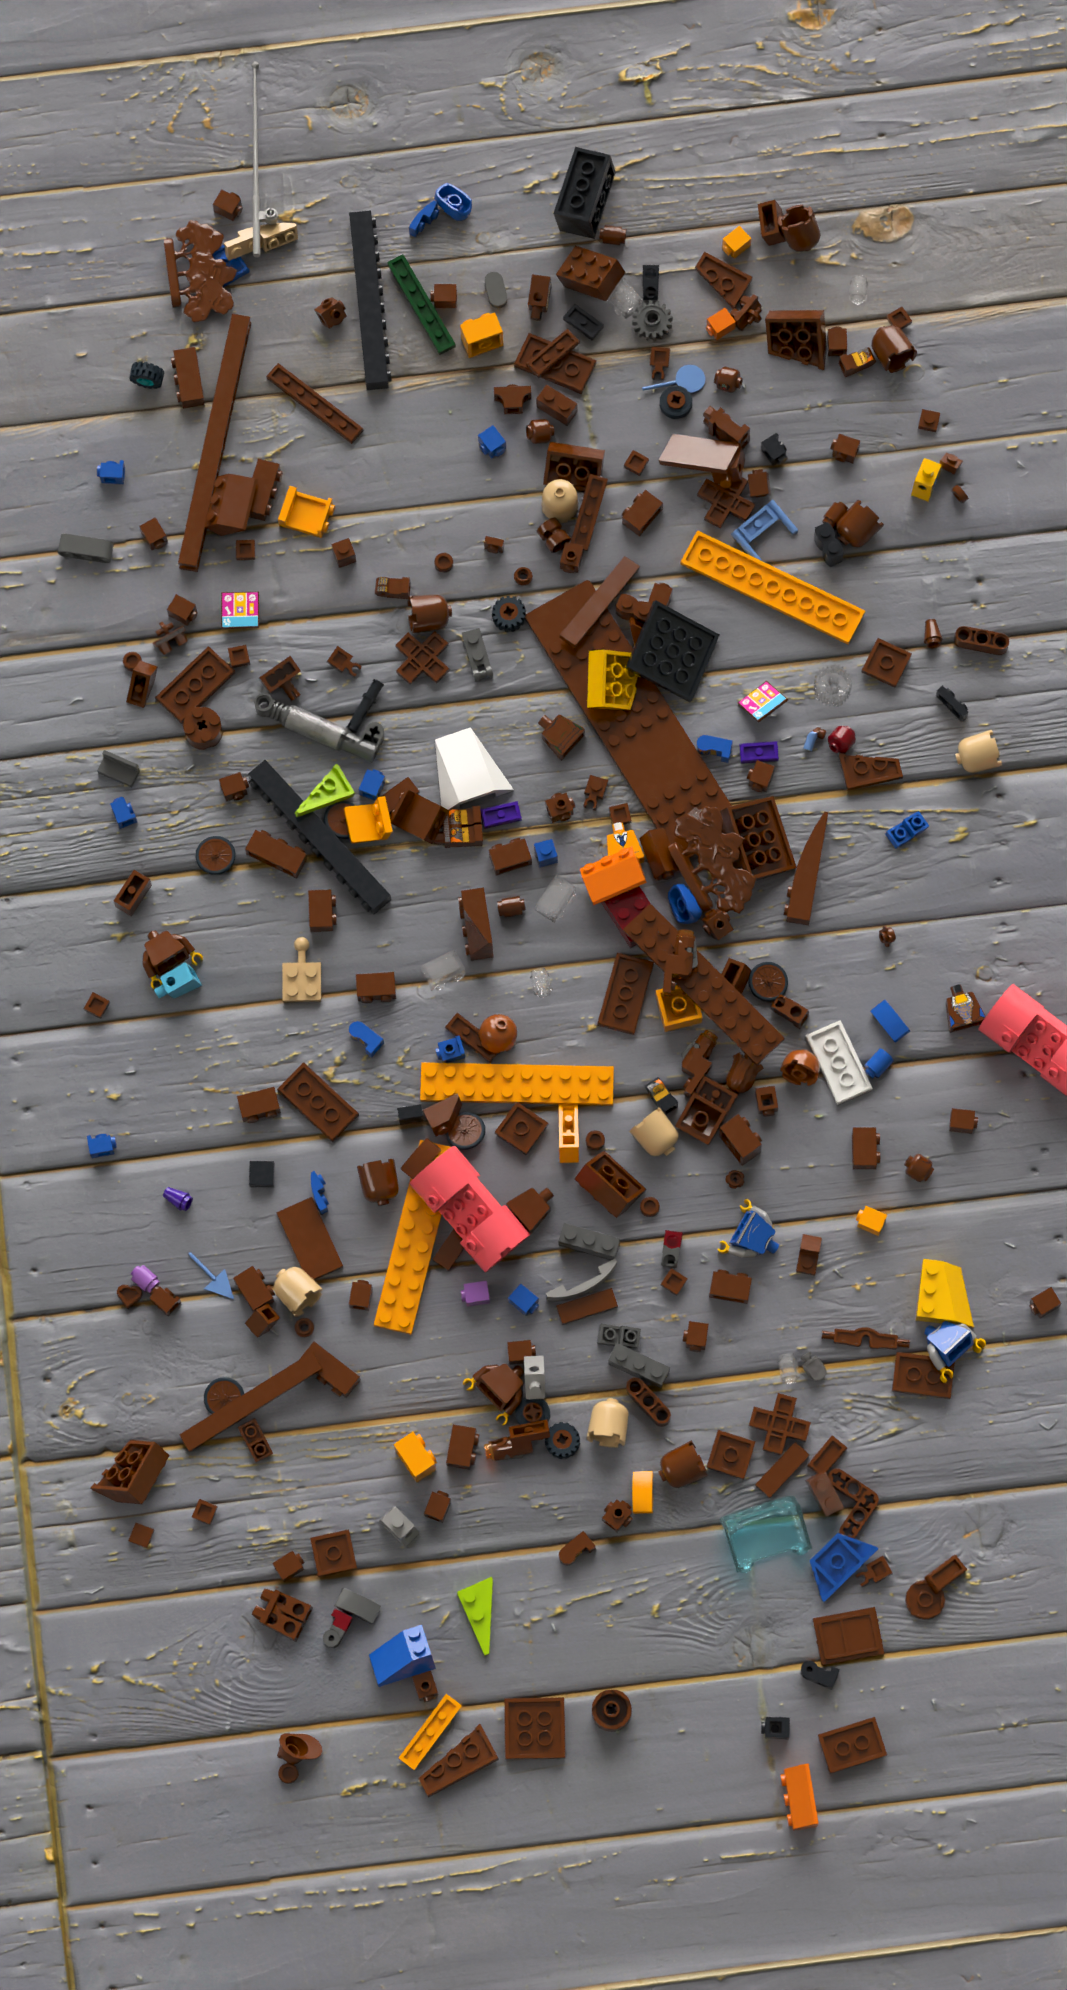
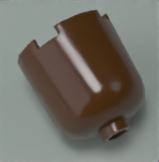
M803 204L792 206L786 209L787 213L783 217L781 215L778 217V224L791 249L796 252L810 251L818 244L821 236L814 212L810 206L806 208Z
M898 326L880 327L872 338L871 347L885 371L889 370L890 373L898 372L906 367V362L910 359L913 361L917 356V350Z
M857 500L837 522L836 529L840 535L838 539L845 546L849 544L856 548L862 547L884 526L882 522H877L879 517L867 505L865 508L860 505L862 503L860 500Z
M408 596L407 607H411L412 615H408V620L412 633L441 630L447 626L449 617H452V607L447 605V601L443 596Z
M388 1159V1162L385 1163L378 1160L364 1163L363 1166H357L363 1195L367 1201L378 1203V1206L389 1204V1200L398 1195L399 1185L394 1159Z
M692 1440L664 1454L660 1460L662 1470L658 1471L663 1482L667 1481L674 1488L687 1486L708 1476L700 1455H697L696 1447Z

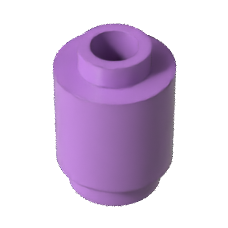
M144 1265L135 1267L131 1272V1280L145 1292L151 1293L160 1284L158 1277Z

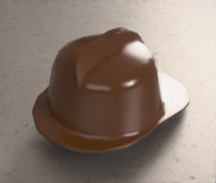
M284 1733L279 1738L280 1747L277 1757L289 1764H298L302 1760L317 1759L321 1756L322 1746L320 1742L310 1735Z

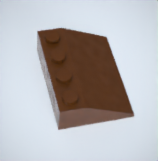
M774 796L730 806L720 811L724 820L722 833L734 832L744 838L742 845L738 849L740 851L739 858L733 862L734 868L747 870L755 876L756 881L797 868Z

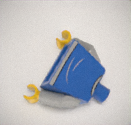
M745 1199L744 1203L749 1206L744 1208L740 1205V1209L745 1215L729 1242L731 1246L725 1241H720L719 1243L726 1245V1248L724 1250H717L721 1254L729 1252V1254L741 1258L763 1255L766 1250L774 1254L779 1244L772 1240L775 1229L772 1228L773 1224L767 1212L756 1206H751L750 1200Z
M944 1321L937 1328L929 1325L925 1329L929 1357L936 1369L941 1371L940 1379L944 1383L947 1382L944 1374H948L951 1379L953 1377V1372L950 1369H946L945 1366H951L972 1345L976 1353H980L982 1351L981 1347L984 1348L986 1346V1341L982 1338L977 1339V1335L965 1324Z

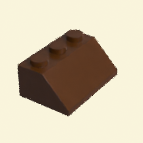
M550 442L547 450L543 484L548 485L553 480L562 479L573 484L576 490L585 491L590 474L602 476L605 450Z
M235 474L217 476L209 511L206 516L205 527L220 536L245 531L258 480Z
M605 1151L587 1162L574 1179L616 1218L626 1212L646 1191L644 1186Z

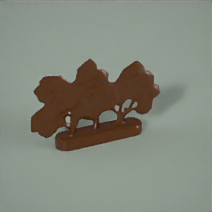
M190 220L186 227L179 228L176 231L177 239L183 243L179 252L175 251L172 238L164 239V248L173 308L181 307V295H186L189 298V302L184 308V314L192 318L193 322L206 320L211 309L225 315L228 310L233 308L234 302L231 293L227 292L223 285L232 281L238 270L231 266L228 267L222 259L215 260L212 257L213 253L221 247L224 235L214 230L207 223L199 224L196 220ZM193 244L194 248L190 252L185 253L184 251H187L186 247ZM185 257L189 260L190 268L187 271H177L176 260L178 258ZM179 276H186L190 283V286L185 290H180ZM190 293H196L197 295L191 296Z
M705 806L700 813V819H696L687 813L678 817L674 834L688 843L687 849L684 851L678 842H674L668 848L698 905L704 912L711 910L713 903L708 893L712 892L718 896L717 908L726 913L733 910L740 914L744 910V903L751 899L752 889L756 881L755 876L747 870L733 867V862L739 858L740 851L738 849L742 845L744 838L734 832L721 833L724 820L720 810L716 807ZM692 842H696V845L692 847ZM688 854L698 855L699 867L694 869L687 856ZM702 870H708L712 876V881L708 886L702 884L697 874ZM717 885L724 886L725 891H718L714 887Z

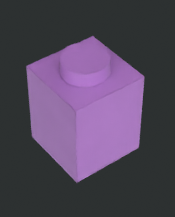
M487 1281L464 1284V1290H461L462 1302L466 1301L467 1307L490 1304Z

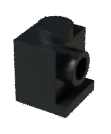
M777 433L761 442V450L772 466L780 465L788 459L786 456L787 449L782 441H778L779 435Z
M766 1717L765 1722H761V1734H765V1739L789 1740L790 1718ZM776 1725L778 1726L779 1731L773 1732L771 1730V1727Z

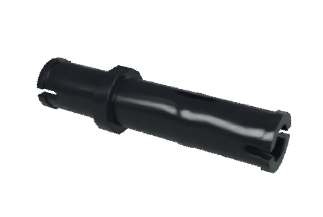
M373 679L367 692L362 695L361 703L346 726L349 731L357 733L372 704H375L377 701L376 698L384 686L382 682Z

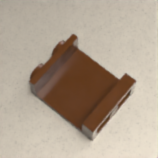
M406 788L400 795L396 808L391 813L390 821L391 824L433 844L450 810Z

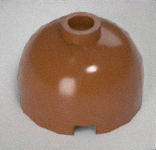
M494 1014L487 1017L481 1024L478 1033L482 1046L493 1053L509 1051L517 1039V1026L514 1021L503 1014Z
M794 1050L784 1058L780 1072H783V1078L790 1083L801 1086V1082L810 1086L818 1080L820 1065L816 1056L808 1050Z

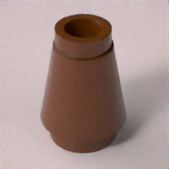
M928 619L925 621L924 643L928 648H937L941 646L943 639L936 620Z

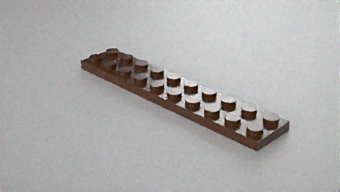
M651 903L623 929V932L663 972H665L666 954L674 955L673 950L676 938L684 937ZM697 950L698 966L692 969L688 979L673 978L676 980V985L756 1065H759L785 1038Z

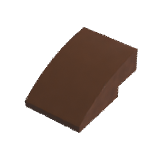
M703 1076L675 1127L709 1145L739 1094L709 1077Z

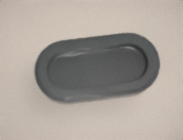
M498 272L488 273L485 277V287L489 303L495 308H502L507 303V293L503 278Z

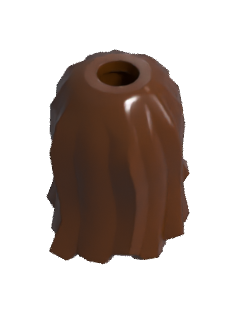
M741 1052L733 1055V1064L726 1077L727 1087L740 1094L748 1091L753 1086L758 1072L764 1069L762 1064L756 1065L746 1054L743 1055Z

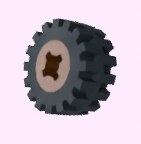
M507 596V598L501 597L500 600L496 601L492 610V618L496 627L498 626L500 630L504 629L505 632H508V630L514 632L515 629L518 630L521 625L523 626L526 610L520 599L517 600L514 596L512 598Z
M563 1422L550 1427V1437L545 1438L548 1452L553 1457L559 1459H567L575 1455L580 1446V1436L575 1427Z

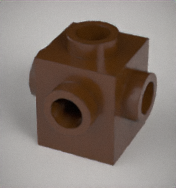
M333 297L325 299L320 306L314 309L321 323L329 329L339 325L347 317L344 311L346 309L344 304Z
M567 793L554 794L551 796V799L545 801V807L552 823L559 820L561 822L569 820L573 815V809L576 808L572 797L568 798Z
M711 909L701 919L704 923L702 926L704 931L708 935L711 934L713 939L720 940L734 930L729 923L731 919L725 911Z
M618 1500L614 1503L610 1502L604 1509L606 1513L602 1517V1521L618 1533L623 1526L626 1528L633 1519L631 1517V1506L623 1500L621 1502ZM616 1513H621L622 1515H621V1516H616L615 1514H616Z

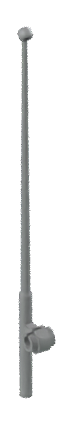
M256 61L252 63L253 256L260 257V222L273 225L277 223L279 217L277 210L271 208L272 211H270V208L260 211L256 69H258L259 63Z

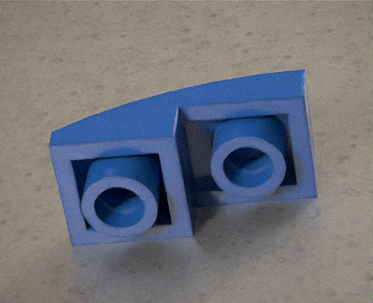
M432 201L416 215L409 226V235L417 237L418 233L423 231L425 223L431 225L433 219H437L440 212L437 201Z
M918 811L905 818L902 823L887 830L885 835L894 848L897 849L929 828V825Z
M883 1000L870 1011L895 1043L910 1032L909 1028L886 1000Z
M313 1171L311 1172L312 1192L321 1215L328 1212L327 1205L329 1204L324 1194L320 1196L325 1191L323 1185L326 1183L321 1174L317 1175Z

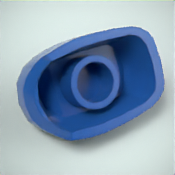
M449 183L441 185L436 190L434 199L446 214L456 221H463L468 218L472 209V199L466 193Z
M684 884L673 885L668 892V900L677 922L682 924L697 922L702 915V911L691 890Z

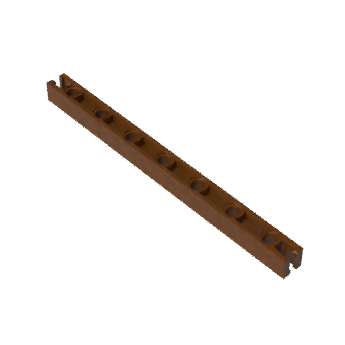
M232 314L178 561L179 569L193 572H198L207 533V528L205 527L206 516L214 491V483L217 476H219L251 328V318L249 316Z

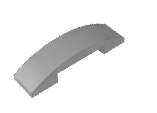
M616 1259L599 1266L598 1272L600 1275L568 1291L561 1285L547 1292V1300H570L591 1292L612 1274L617 1266Z

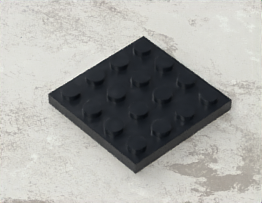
M657 600L653 601L625 668L674 695L691 702L720 634Z

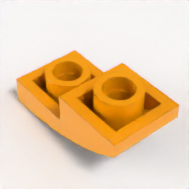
M653 1471L633 1472V1514L653 1513Z

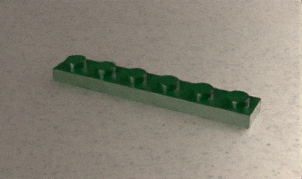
M402 254L388 261L387 266L438 354L441 355L455 348V342L405 256Z

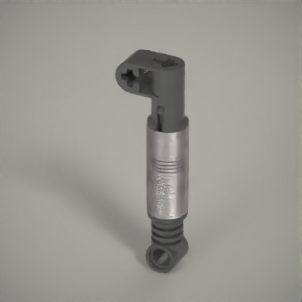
M259 694L254 701L255 710L259 716H271V719L275 718L276 721L282 723V726L311 738L323 745L325 744L335 750H344L371 763L374 761L384 741V728L377 722L368 724L362 737L349 733L348 729L294 705L285 706L284 703L277 702L268 694ZM262 702L269 704L266 708H261L259 705ZM375 732H378V734H375L374 736V742L377 744L370 742L372 740V734H374Z

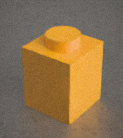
M740 226L725 236L722 241L723 251L734 259L751 246V237Z
M865 1206L864 1211L860 1209L856 1220L859 1221L857 1227L879 1236L887 1215Z

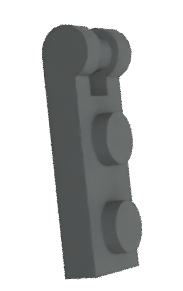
M480 628L462 632L463 642L475 682L480 681V678L484 677L492 678L493 672ZM479 667H485V670L478 671Z

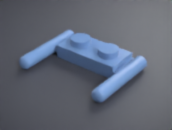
M771 500L732 532L731 535L748 555L761 560L749 545L751 541L778 519L782 521L792 534H796L798 529L776 502Z

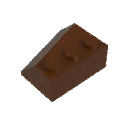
M824 310L769 311L765 318L768 354L788 360L793 359L802 362L801 364L807 366L810 364L818 367V369L825 370L827 341Z
M130 1440L115 1457L116 1463L109 1470L105 1469L102 1473L104 1477L98 1484L94 1483L90 1489L115 1502L143 1504L159 1473L165 1466L169 1454L156 1442Z

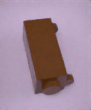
M664 828L647 831L639 840L654 878L658 881L671 879L679 868L669 851L668 846L670 843Z

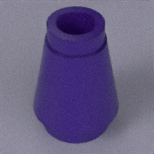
M167 1187L163 1193V1197L180 1211H187L193 1202V1198L189 1193Z

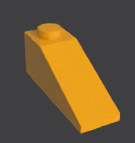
M559 1104L560 1163H579L578 1104Z

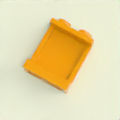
M289 486L278 517L279 526L322 538L323 533H327L329 522L327 521L329 516L333 515L335 505H333L332 498L324 500L297 492L296 487Z

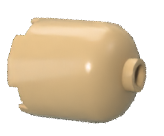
M562 479L553 480L548 483L542 494L541 505L543 514L549 519L557 518L560 523H566L573 518L579 508L577 491L573 484Z
M992 729L960 741L958 745L959 753H956L955 756L958 765L962 764L967 772L976 773L1002 766V762L997 761L1000 754L996 740L990 737V735H993Z
M660 1107L629 1131L646 1152L654 1157L662 1154L669 1155L675 1150L673 1146L678 1141L677 1130Z
M291 1267L287 1270L282 1269L276 1275L274 1292L295 1317L304 1314L302 1310L308 1305L310 1307L314 1306L322 1296L321 1291L323 1289L301 1268Z
M613 1398L597 1403L592 1410L587 1440L591 1443L593 1440L599 1441V1446L617 1448L620 1443L624 1446L628 1425L627 1408L618 1403L617 1399Z

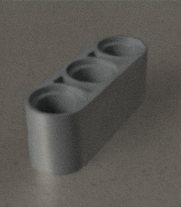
M61 534L57 553L63 557L110 563L114 543L104 539Z

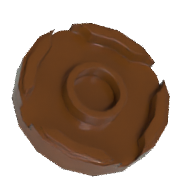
M926 1580L917 1581L910 1586L906 1593V1607L911 1615L918 1619H933L944 1608V1592L941 1590L936 1594Z

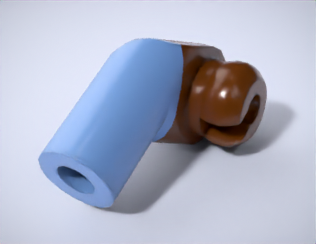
M816 727L807 735L803 748L812 751L816 739L825 738L826 730L821 729V727Z

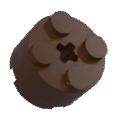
M195 707L184 719V733L192 747L206 750L220 742L223 734L220 717L214 710L207 707Z
M611 1689L603 1691L595 1697L592 1704V1717L599 1728L608 1732H616L623 1729L630 1721L632 1707L629 1698L623 1692ZM616 1707V1714L612 1713L609 1715L607 1708Z

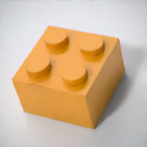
M495 312L491 314L485 313L475 320L468 319L460 325L461 340L469 358L503 346V331Z
M677 985L675 991H671V997L663 996V989L656 990L655 997L665 1032L702 1023L701 1009Z
M411 1432L393 1445L396 1453L417 1483L436 1470L435 1464L437 1462L431 1450L426 1451V1443L421 1435H415L414 1432Z

